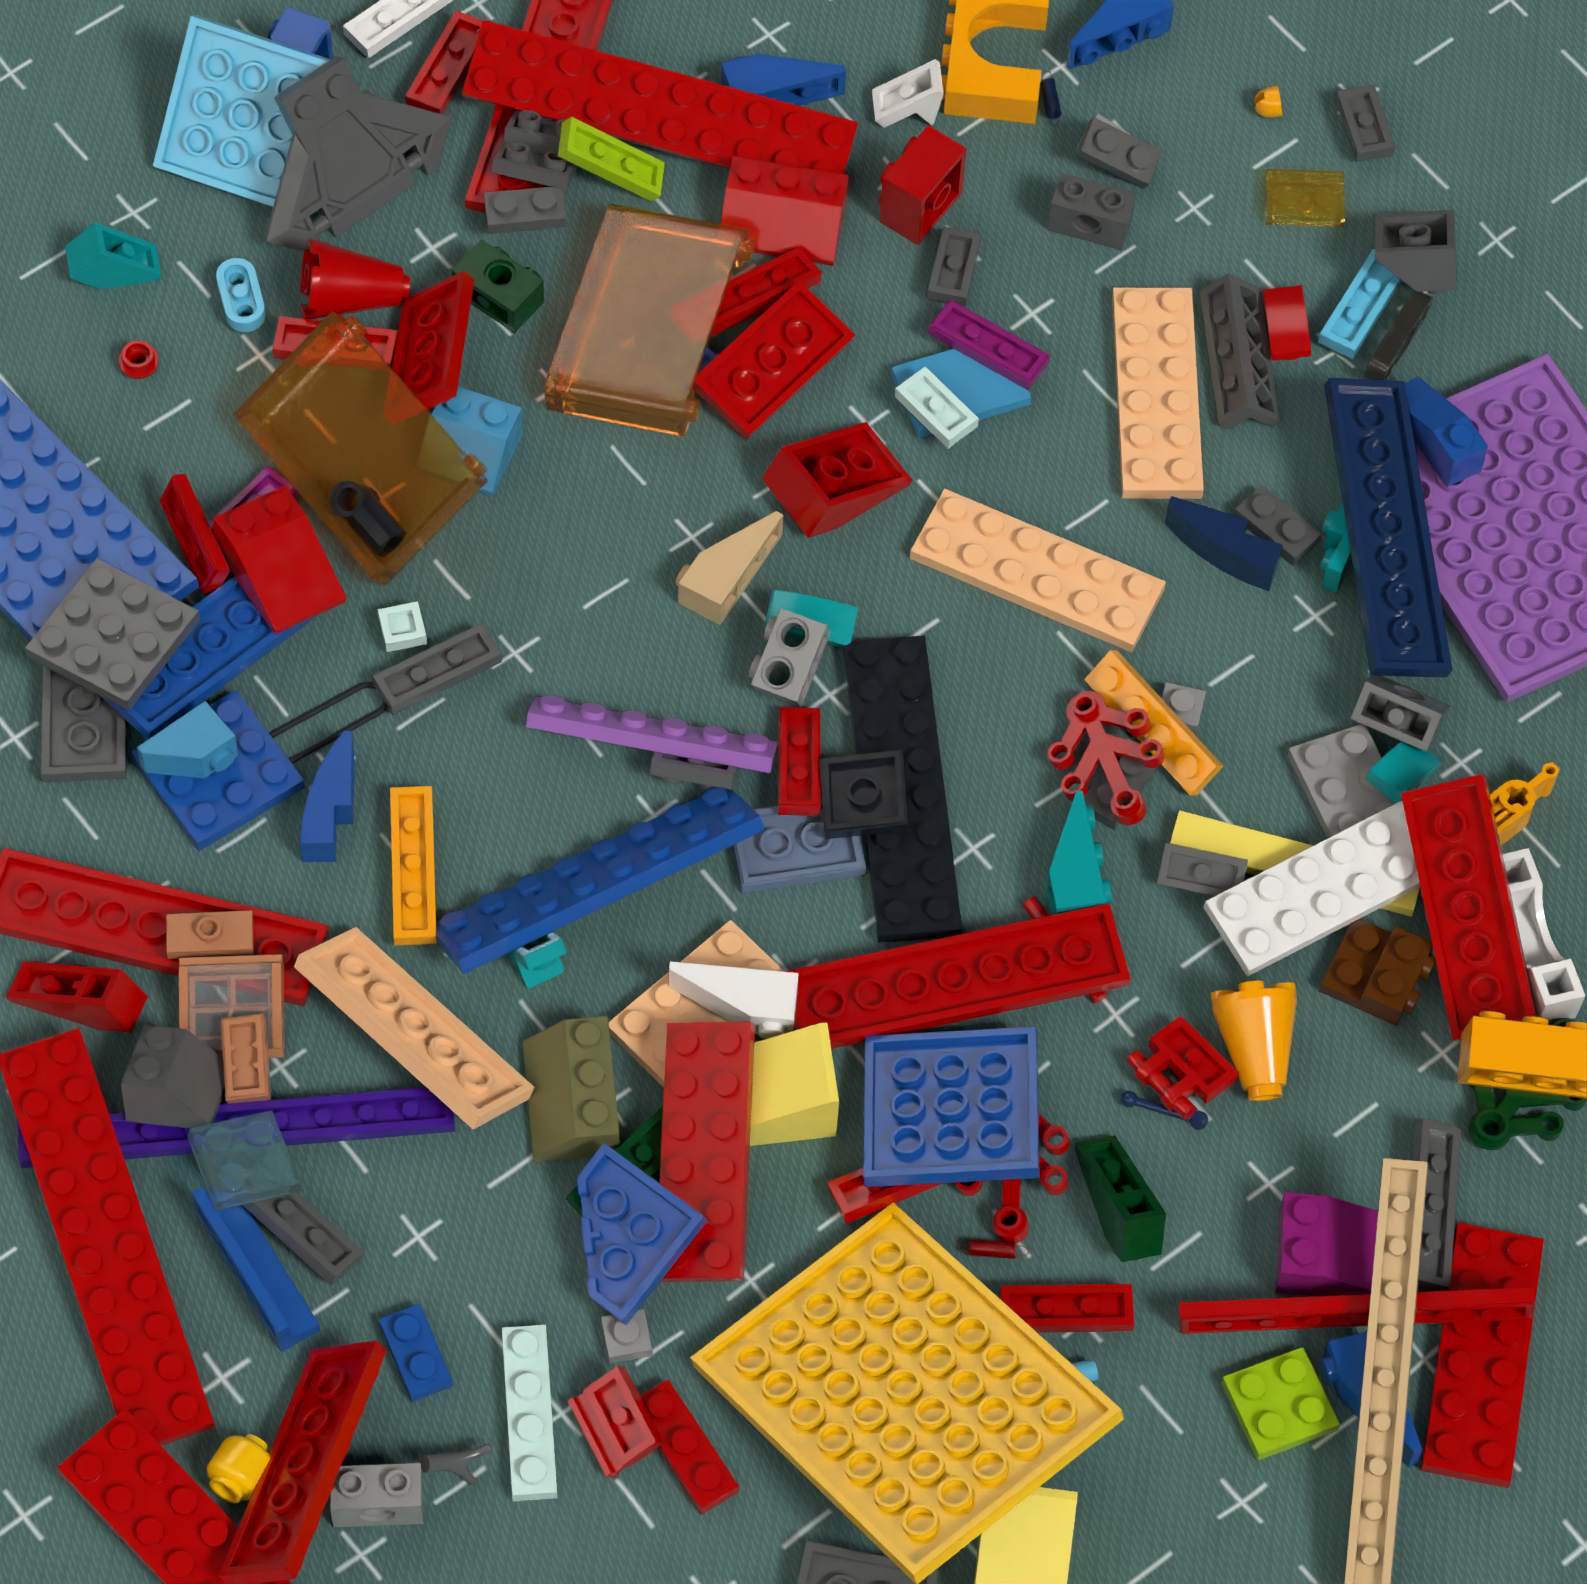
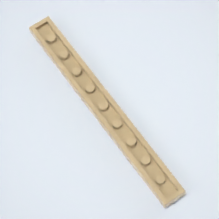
M1383 1158L1344 1584H1391L1428 1175V1162Z

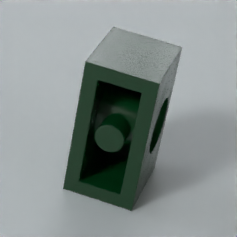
M482 239L452 270V276L465 270L475 280L471 305L514 334L544 303V280H542L540 275L530 267L524 268L512 260L509 254L502 248L493 247Z

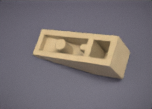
M778 511L771 513L700 552L691 565L685 564L676 579L678 604L721 625L781 538L783 514Z

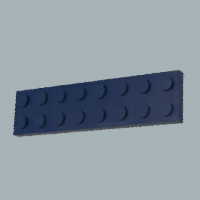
M1329 378L1324 385L1370 675L1446 678L1453 670L1405 382Z

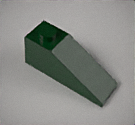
M1114 1135L1076 1142L1075 1152L1104 1236L1119 1260L1126 1262L1162 1255L1166 1212L1117 1137Z

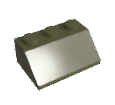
M608 1016L565 1019L524 1040L523 1052L526 1080L534 1086V1090L528 1100L533 1163L590 1158L595 1155L603 1143L616 1150L620 1146Z

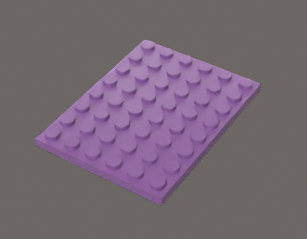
M1549 354L1446 398L1468 416L1488 445L1481 472L1446 487L1415 442L1442 607L1505 703L1587 667V410Z

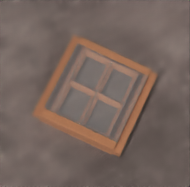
M282 954L179 958V1028L187 1029L223 1057L221 1018L264 1014L267 1025L268 1057L284 1058V964Z

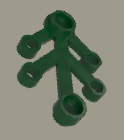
M1562 1018L1555 1021L1552 1025L1565 1027L1567 1022L1576 1021ZM1469 1085L1475 1091L1478 1112L1473 1115L1470 1121L1469 1135L1477 1146L1485 1150L1501 1149L1508 1143L1511 1137L1538 1135L1543 1140L1553 1141L1560 1136L1564 1127L1562 1117L1556 1112H1544L1539 1118H1511L1519 1108L1563 1105L1568 1110L1577 1111L1584 1107L1587 1099L1581 1098V1100L1574 1101L1568 1096L1504 1089L1506 1097L1496 1108L1491 1087ZM1550 1121L1556 1125L1557 1129L1549 1131L1543 1127L1542 1123ZM1486 1126L1493 1127L1497 1131V1135H1488L1483 1131V1128Z

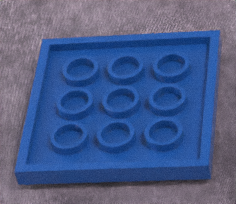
M1036 1026L866 1037L863 1172L865 1187L1040 1178L1038 1036Z

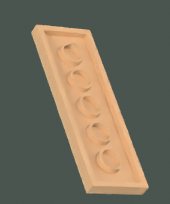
M1113 288L1112 306L1122 499H1170L1171 496L1180 499H1202L1204 488L1192 288Z
M945 488L910 552V559L1131 653L1140 639L1166 585V581Z
M357 927L298 955L294 967L473 1130L529 1100L534 1086Z

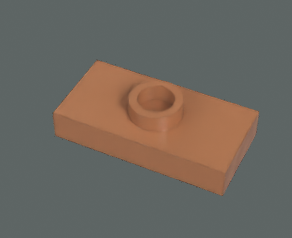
M252 910L167 914L168 959L254 955Z
M254 1014L221 1018L226 1102L232 1104L271 1100L265 1015Z

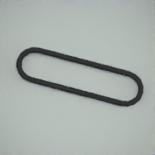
M373 682L358 684L269 734L274 738L365 688L376 689ZM383 700L381 707L376 711L288 758L289 761L294 763L338 739L343 731H352L380 716L387 709L386 703Z

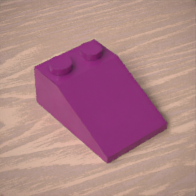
M1284 1192L1278 1212L1275 1293L1306 1296L1371 1294L1378 1211L1330 1196Z

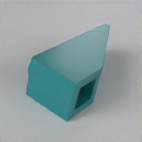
M1076 791L1049 870L1046 893L1051 915L1112 903L1109 880H1102L1099 867L1104 865L1102 846L1100 842L1094 843L1091 832L1096 827L1094 810L1092 805H1085L1083 791Z

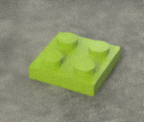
M1304 1347L1222 1378L1221 1384L1257 1461L1336 1432L1339 1429L1340 1423Z

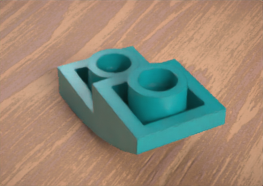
M1343 502L1337 512L1332 509L1330 510L1322 527V532L1327 534L1323 549L1327 552L1320 566V569L1325 571L1322 587L1337 593L1342 583L1350 555Z
M781 590L772 591L764 630L772 616L777 618L782 608L826 624L831 630L827 644L843 648L844 645L851 643L858 607L800 593ZM794 628L788 631L786 636L802 641L805 639V631L801 628Z
M1402 741L1369 770L1365 780L1392 801L1398 803L1402 801L1401 793L1411 791L1414 788L1418 789L1441 766L1443 761L1429 750L1426 752Z

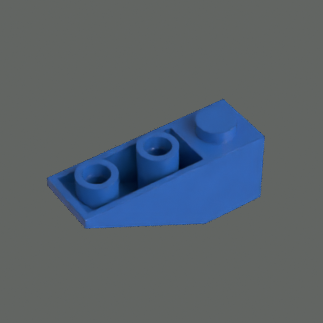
M1106 0L1069 42L1067 67L1070 70L1082 64L1089 65L1110 53L1122 52L1129 49L1133 44L1149 38L1155 39L1162 36L1171 29L1174 6L1170 0Z

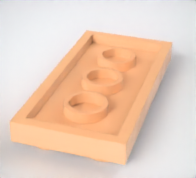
M732 920L728 921L681 961L683 963L785 972ZM668 972L608 1022L609 1035L664 1088L667 1023L729 1021L669 987Z

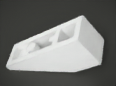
M670 961L669 987L729 1022L751 1021L755 1025V1034L764 1039L794 1031L798 973Z

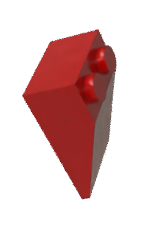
M867 422L781 447L762 477L768 488L808 538L838 529L908 487L913 481Z
M285 485L214 517L213 534L231 573L275 635L346 602L347 597L305 512Z

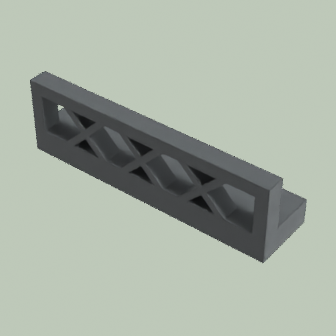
M1228 273L1200 290L1219 425L1231 429L1246 419L1253 418L1273 427L1280 422L1261 290ZM1242 296L1247 297L1249 308L1243 301ZM1247 329H1248L1249 332L1252 334L1253 340L1251 339V337H1250L1249 334L1247 333ZM1252 362L1254 363V365H1255L1256 368L1258 369L1259 375L1257 374V372H1256L1255 369L1253 368ZM1257 396L1262 401L1264 408L1258 406Z

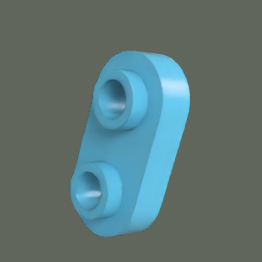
M228 259L220 264L216 271L217 286L226 321L236 331H254L265 320V306L255 268L245 259ZM235 281L243 282L242 284L232 285ZM244 313H249V314H251L250 316H247V317H241V316H240V315H242V314H244Z

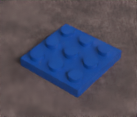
M237 690L210 705L236 737L238 756L235 757L232 764L225 770L215 771L206 778L146 773L141 768L138 750L135 749L130 752L132 761L198 851H201L305 788L304 779Z

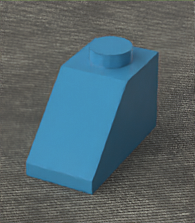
M206 701L137 747L141 768L146 773L206 778L215 771L225 770L232 764L235 757L238 756L234 733Z

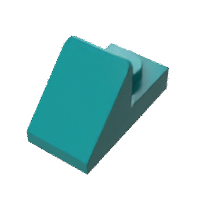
M550 932L507 953L524 985L527 988H533L564 972L560 956L566 954L567 951L562 938L556 933Z

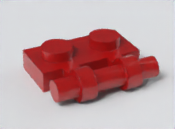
M1182 1016L1149 1039L1148 1048L1154 1053L1152 1057L1147 1059L1139 1050H1136L1126 1060L1136 1071L1135 1077L1144 1086L1150 1085L1162 1097L1161 1103L1169 1111H1176L1184 1120L1192 1117L1197 1110V1107L1187 1099L1189 1096L1195 1093L1207 1104L1236 1083L1239 1072ZM1168 1067L1181 1079L1175 1085L1161 1073Z

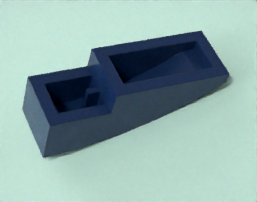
M1171 496L1165 524L1183 543L1219 570L1247 584L1270 591L1279 565L1282 544L1246 534L1248 519Z

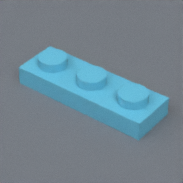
M1372 249L1319 334L1318 343L1351 359H1354L1402 281L1375 259V249Z

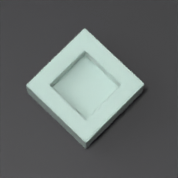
M418 601L378 609V618L387 652L427 644Z

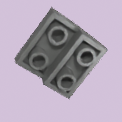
M515 110L505 127L504 141L493 158L492 173L567 190L578 168L577 165L558 156L562 122L567 119L555 121L544 118L535 111L524 110L520 112Z

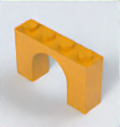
M949 0V5L956 6L955 13H947L945 36H952L951 44L943 45L941 67H948V75H941L944 93L942 99H945L944 114L1036 124L1042 70L1001 66L990 63L973 50L970 42L982 31L993 27H1014L1046 31L1049 0Z

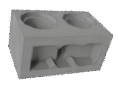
M781 608L778 617L772 616L766 626L764 639L768 642L763 655L757 654L750 667L749 678L753 679L751 686L760 693L802 708L830 637L831 630L826 624ZM794 628L803 629L805 631V639L801 645L797 647L785 645V636L788 631ZM779 666L788 667L790 669V677L785 684L776 686L770 683V674L775 668Z

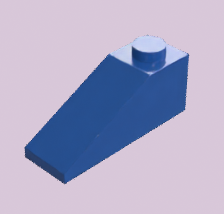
M763 54L736 57L728 62L721 63V85L801 106L845 94L846 70L844 65Z
M1420 377L1406 382L1405 388L1414 441L1446 487L1481 472L1488 445L1468 416Z
M1367 1331L1329 1341L1324 1358L1320 1360L1322 1374L1326 1383H1333L1337 1397L1359 1419ZM1407 1407L1402 1461L1409 1467L1417 1464L1423 1449Z

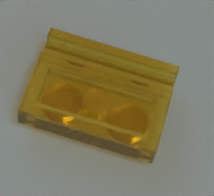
M1266 169V225L1344 227V172Z

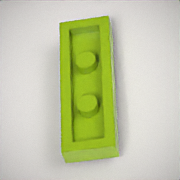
M573 117L562 122L558 150L559 157L649 201H653L661 196L665 162Z

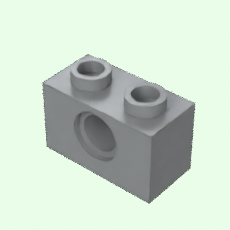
M421 1463L341 1466L334 1482V1488L330 1493V1511L333 1527L423 1524V1478Z

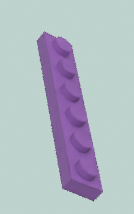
M553 695L535 696L528 711L526 727L766 773H771L778 749V742L770 741L767 737L760 734L752 733L743 736L728 733L726 729L718 726H707L704 728L690 726L685 721L676 718L664 720L647 718L645 714L638 711H624L623 713L610 711L596 703L578 705L565 702L563 698Z

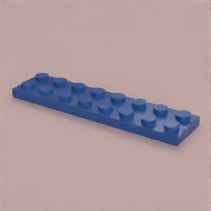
M723 787L711 788L697 799L686 804L673 806L665 814L648 822L637 823L627 832L615 838L599 841L591 849L575 857L561 859L554 867L537 875L523 877L514 886L499 893L488 894L482 897L478 903L461 911H454L444 915L440 921L436 922L437 944L460 971L465 974L763 831L764 826L761 817L732 789L729 790Z

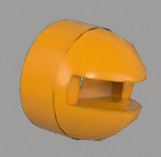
M1278 86L1264 88L1256 94L1254 103L1256 105L1255 110L1259 115L1264 118L1283 116Z

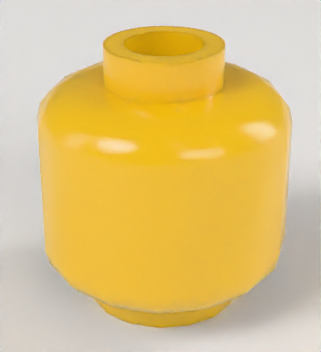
M247 1434L245 1437L239 1435L228 1436L207 1465V1475L210 1479L209 1486L212 1491L231 1503H238L240 1500H250L255 1486L270 1460V1455L267 1452L269 1449L268 1445L262 1439L252 1434Z

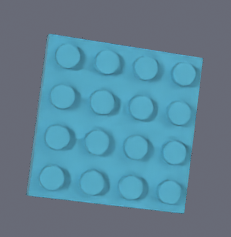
M192 15L185 36L153 167L273 207L293 136L274 97L331 59L198 15Z

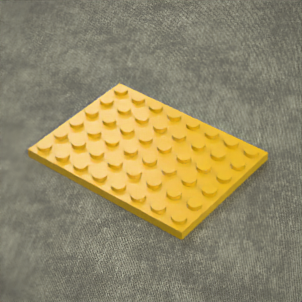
M894 1202L690 1357L693 1367L915 1584H919L1124 1420L1122 1409Z

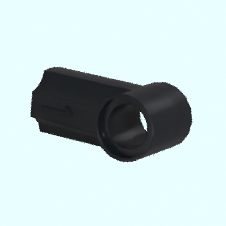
M343 481L334 487L330 495L331 508L337 515L344 517L379 557H385L389 553L395 552L405 542L404 538L407 532L381 504L380 497L375 490L352 481ZM356 494H359L358 505L352 510V499Z

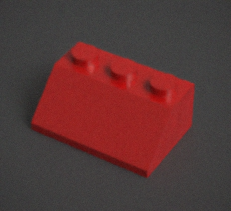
M733 156L724 197L718 247L776 257L800 247L813 263L834 266L847 206L849 175Z

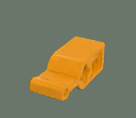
M1553 762L1545 764L1541 773L1528 783L1518 779L1510 780L1490 794L1501 846L1528 824L1535 801L1541 796L1546 797L1551 794L1560 770Z

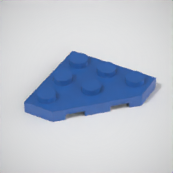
M603 1143L577 1176L578 1193L581 1196L583 1215L581 1223L584 1253L587 1256L589 1279H587L588 1294L595 1303L627 1325L706 1224L707 1220L694 1208Z

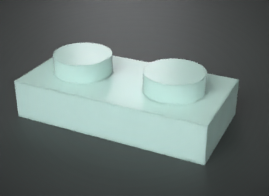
M923 367L895 388V398L948 449L978 427L979 418L926 367Z

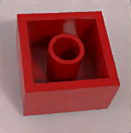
M929 125L918 137L916 135L912 136L906 143L901 157L896 162H889L881 174L882 193L878 201L881 205L879 222L918 245L961 196L967 148Z

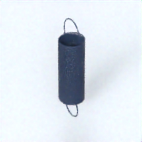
M1053 78L1041 79L1040 87L1046 116L1051 120L1058 119L1062 113L1055 80Z

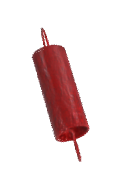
M970 1240V1250L969 1243H966L968 1244V1251H960L968 1252L969 1256L1005 1259H1016L1017 1257L1015 1256V1247H1017L1015 1242Z

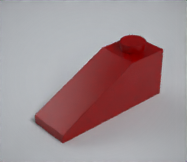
M23 961L6 998L10 1002L97 1030L132 1033L148 996L121 969Z

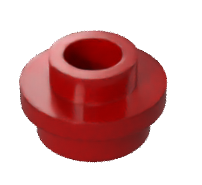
M135 340L126 344L118 358L122 373L132 379H144L151 376L159 365V357L155 348L142 340ZM137 360L145 361L140 364H134V362Z

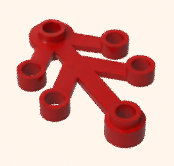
M1094 691L1078 693L1068 702L1066 707V715L1071 723L1062 740L1053 743L1049 747L1047 756L1055 769H1067L1074 763L1075 755L1073 752L1085 731H1087L1091 741L1075 772L1067 774L1061 780V789L1065 797L1070 801H1073L1076 791H1083V796L1085 797L1088 793L1087 785L1100 762L1114 793L1110 807L1115 819L1122 825L1130 826L1137 824L1145 817L1147 807L1141 793L1129 788L1115 755L1140 761L1147 768H1155L1163 763L1165 753L1157 740L1148 739L1142 743H1137L1106 734L1102 724L1127 729L1130 735L1140 737L1147 734L1151 728L1148 714L1141 708H1134L1124 712L1107 707L1103 696ZM1143 719L1141 724L1132 725L1135 720ZM1149 751H1157L1154 756L1145 757ZM1062 752H1066V753H1067V754H1066L1063 758H1061V759H1056V758H1055L1059 753H1062ZM1073 784H1080L1077 789L1069 790ZM1127 801H1131L1128 805H1122Z
M1039 1114V1137L1043 1140L1046 1151L1052 1155L1065 1153L1070 1146L1067 1131L1061 1126H1052ZM1053 1136L1064 1138L1059 1145H1051L1049 1143ZM1039 1155L1040 1178L1038 1179L1042 1182L1044 1190L1050 1195L1062 1194L1068 1187V1178L1065 1170L1057 1165L1051 1166ZM1057 1175L1062 1177L1061 1182L1057 1185L1047 1183L1051 1176ZM1021 1179L1003 1180L1002 1208L993 1217V1227L996 1236L1002 1242H1015L1017 1244L1023 1241L1029 1233L1027 1216L1020 1208ZM975 1181L971 1186H963L961 1182H955L962 1195L973 1196L981 1190L984 1181ZM1015 1216L1017 1218L1016 1223L1012 1226L1002 1224L1003 1220L1007 1217Z

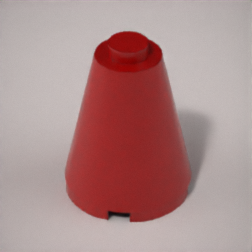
M307 240L306 243L309 249H304L300 273V292L307 295L308 304H300L303 319H318L400 306L402 298L409 297L410 276L404 274L402 266L319 240Z

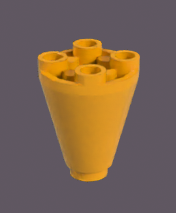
M1248 981L1238 984L1239 992H1235V990L1211 992L1210 997L1214 1017L1234 1068L1239 1072L1238 1078L1244 1091H1248L1249 1101H1267L1283 1097L1282 1087L1286 1085L1297 1007L1295 983H1277L1271 985L1270 988H1265L1264 981Z

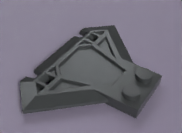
M336 56L274 97L293 136L264 241L304 251V249H309L306 243L308 239L320 241L318 235L329 229L334 237H337L414 185L413 171L422 167L425 174L429 175L439 168L452 117L361 93L345 59ZM411 148L413 153L404 158L402 153ZM318 210L320 216L311 221L309 216Z

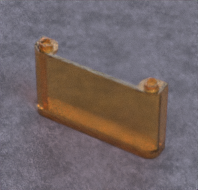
M610 204L604 215L546 378L545 401L547 410L685 437L689 423H695L698 417L700 400L694 398L693 385L733 268H741L745 261L750 262L753 255L754 238L749 237L748 229Z
M332 311L233 415L375 582L386 586L488 482L484 475L488 469L472 453L467 455L368 342L364 337L367 333L366 328L353 316L349 315L345 319ZM343 481H352L370 487L377 492L381 504L407 532L404 541L394 552L389 553L385 557H379L344 517L337 515L330 505V495L337 484ZM356 494L352 499V510L358 505L359 494Z

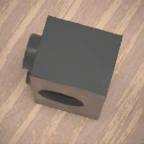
M1061 173L1050 203L1047 230L1122 250L1133 220L1137 193Z
M1371 675L1363 686L1350 719L1427 752L1436 741L1450 705L1384 676Z

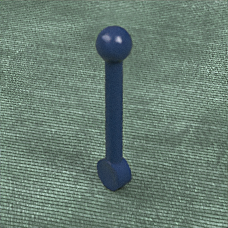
M1126 1091L1121 1095V1102L1125 1107H1133L1135 1105L1184 1120L1176 1111L1171 1112L1162 1104L1139 1098L1133 1091ZM1196 1111L1192 1117L1185 1121L1190 1122L1194 1129L1201 1130L1206 1127L1208 1116L1202 1111Z

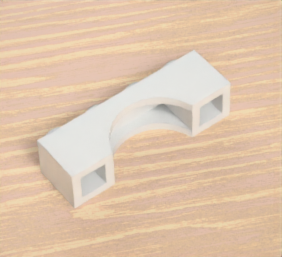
M1527 848L1505 853L1503 858L1537 1017L1548 1019V1024H1552L1562 1018H1576L1585 998V993L1572 959L1563 958L1551 939L1543 909V884L1530 850Z

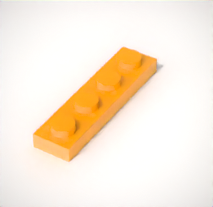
M1110 650L1084 679L1095 692L1103 696L1110 708L1124 712L1134 708H1141L1147 712L1151 721V728L1147 734L1137 738L1141 742L1154 739L1161 744L1165 753V759L1162 763L1163 767L1190 796H1197L1223 768L1219 760L1118 650ZM1143 719L1135 720L1132 725L1141 724ZM1154 750L1150 751L1153 756L1157 753V751Z
M432 786L390 788L394 946L437 944Z

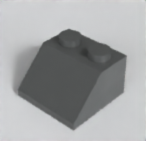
M1454 210L1375 214V259L1417 292L1427 291L1432 294H1440L1447 290H1457Z
M144 1024L121 1082L126 1121L211 1131L225 1093L223 1057L187 1029Z

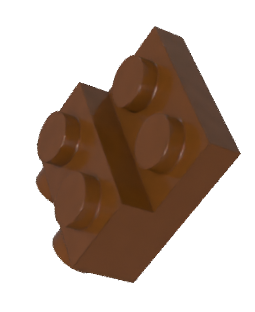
M1358 919L1350 924L1322 981L1319 992L1397 1026L1403 1012L1411 1015L1417 1004L1421 992L1416 990L1415 987L1419 979L1422 978L1427 981L1434 968L1436 959L1435 956L1431 955L1433 949L1432 942L1396 926L1391 933Z

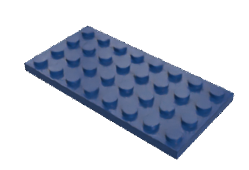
M0 380V610L31 641L96 559L179 601L199 587L197 578Z

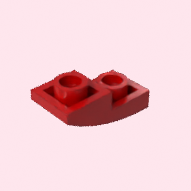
M1302 285L1263 290L1272 361L1295 360L1300 357L1312 356Z

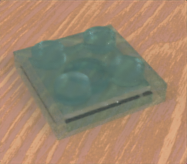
M272 1110L190 1128L188 1140L215 1211L298 1192L301 1183Z

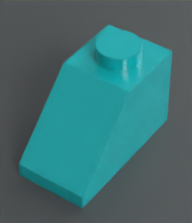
M94 222L65 246L70 278L101 290L157 281L162 277L156 244Z

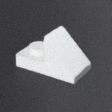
M934 59L872 89L875 121L885 128L917 113L929 124L933 125L944 94L940 62Z

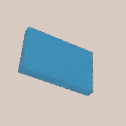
M955 349L891 367V376L896 387L923 367H926L979 420L1031 405V395L1028 390ZM906 408L918 437L922 438L932 435Z

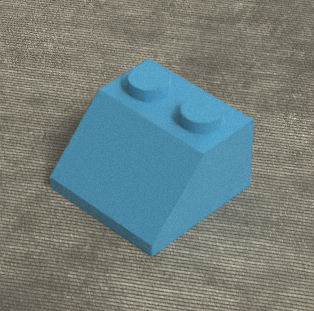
M458 386L456 397L447 403L435 406L421 453L418 472L493 497L523 434L522 407Z

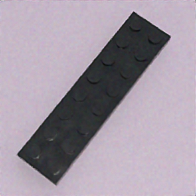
M925 635L851 641L848 645H844L843 653L855 754L903 749L905 757L909 830L865 835L878 943L937 939L962 934V922Z

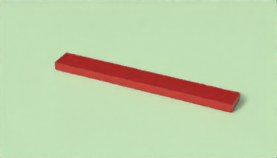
M1534 1287L1417 1292L1414 1324L1533 1318L1536 1302ZM1371 1294L1179 1302L1180 1333L1197 1334L1368 1326Z

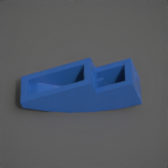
M343 731L330 748L316 773L308 793L302 817L300 837L302 862H336L337 825L354 824V743L352 731Z

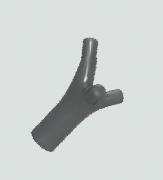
M490 1444L462 1451L460 1447H455L450 1453L423 1455L420 1459L421 1470L424 1473L453 1472L462 1476L469 1485H473L476 1482V1478L467 1469L468 1463L491 1452L492 1448Z

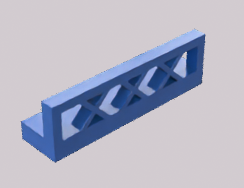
M203 1186L191 1192L198 1218L281 1352L319 1332V1323L250 1212L225 1189L212 1197H209Z

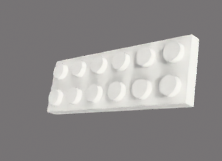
M1400 801L1205 901L1203 908L1247 977L1420 888L1403 802Z

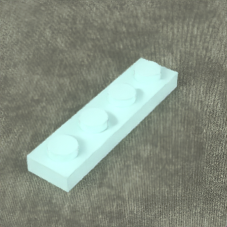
M546 1324L503 1327L502 1339L513 1501L557 1498Z

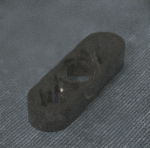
M1412 291L1371 357L1364 373L1365 379L1388 380L1424 322L1433 303L1432 296L1423 292Z

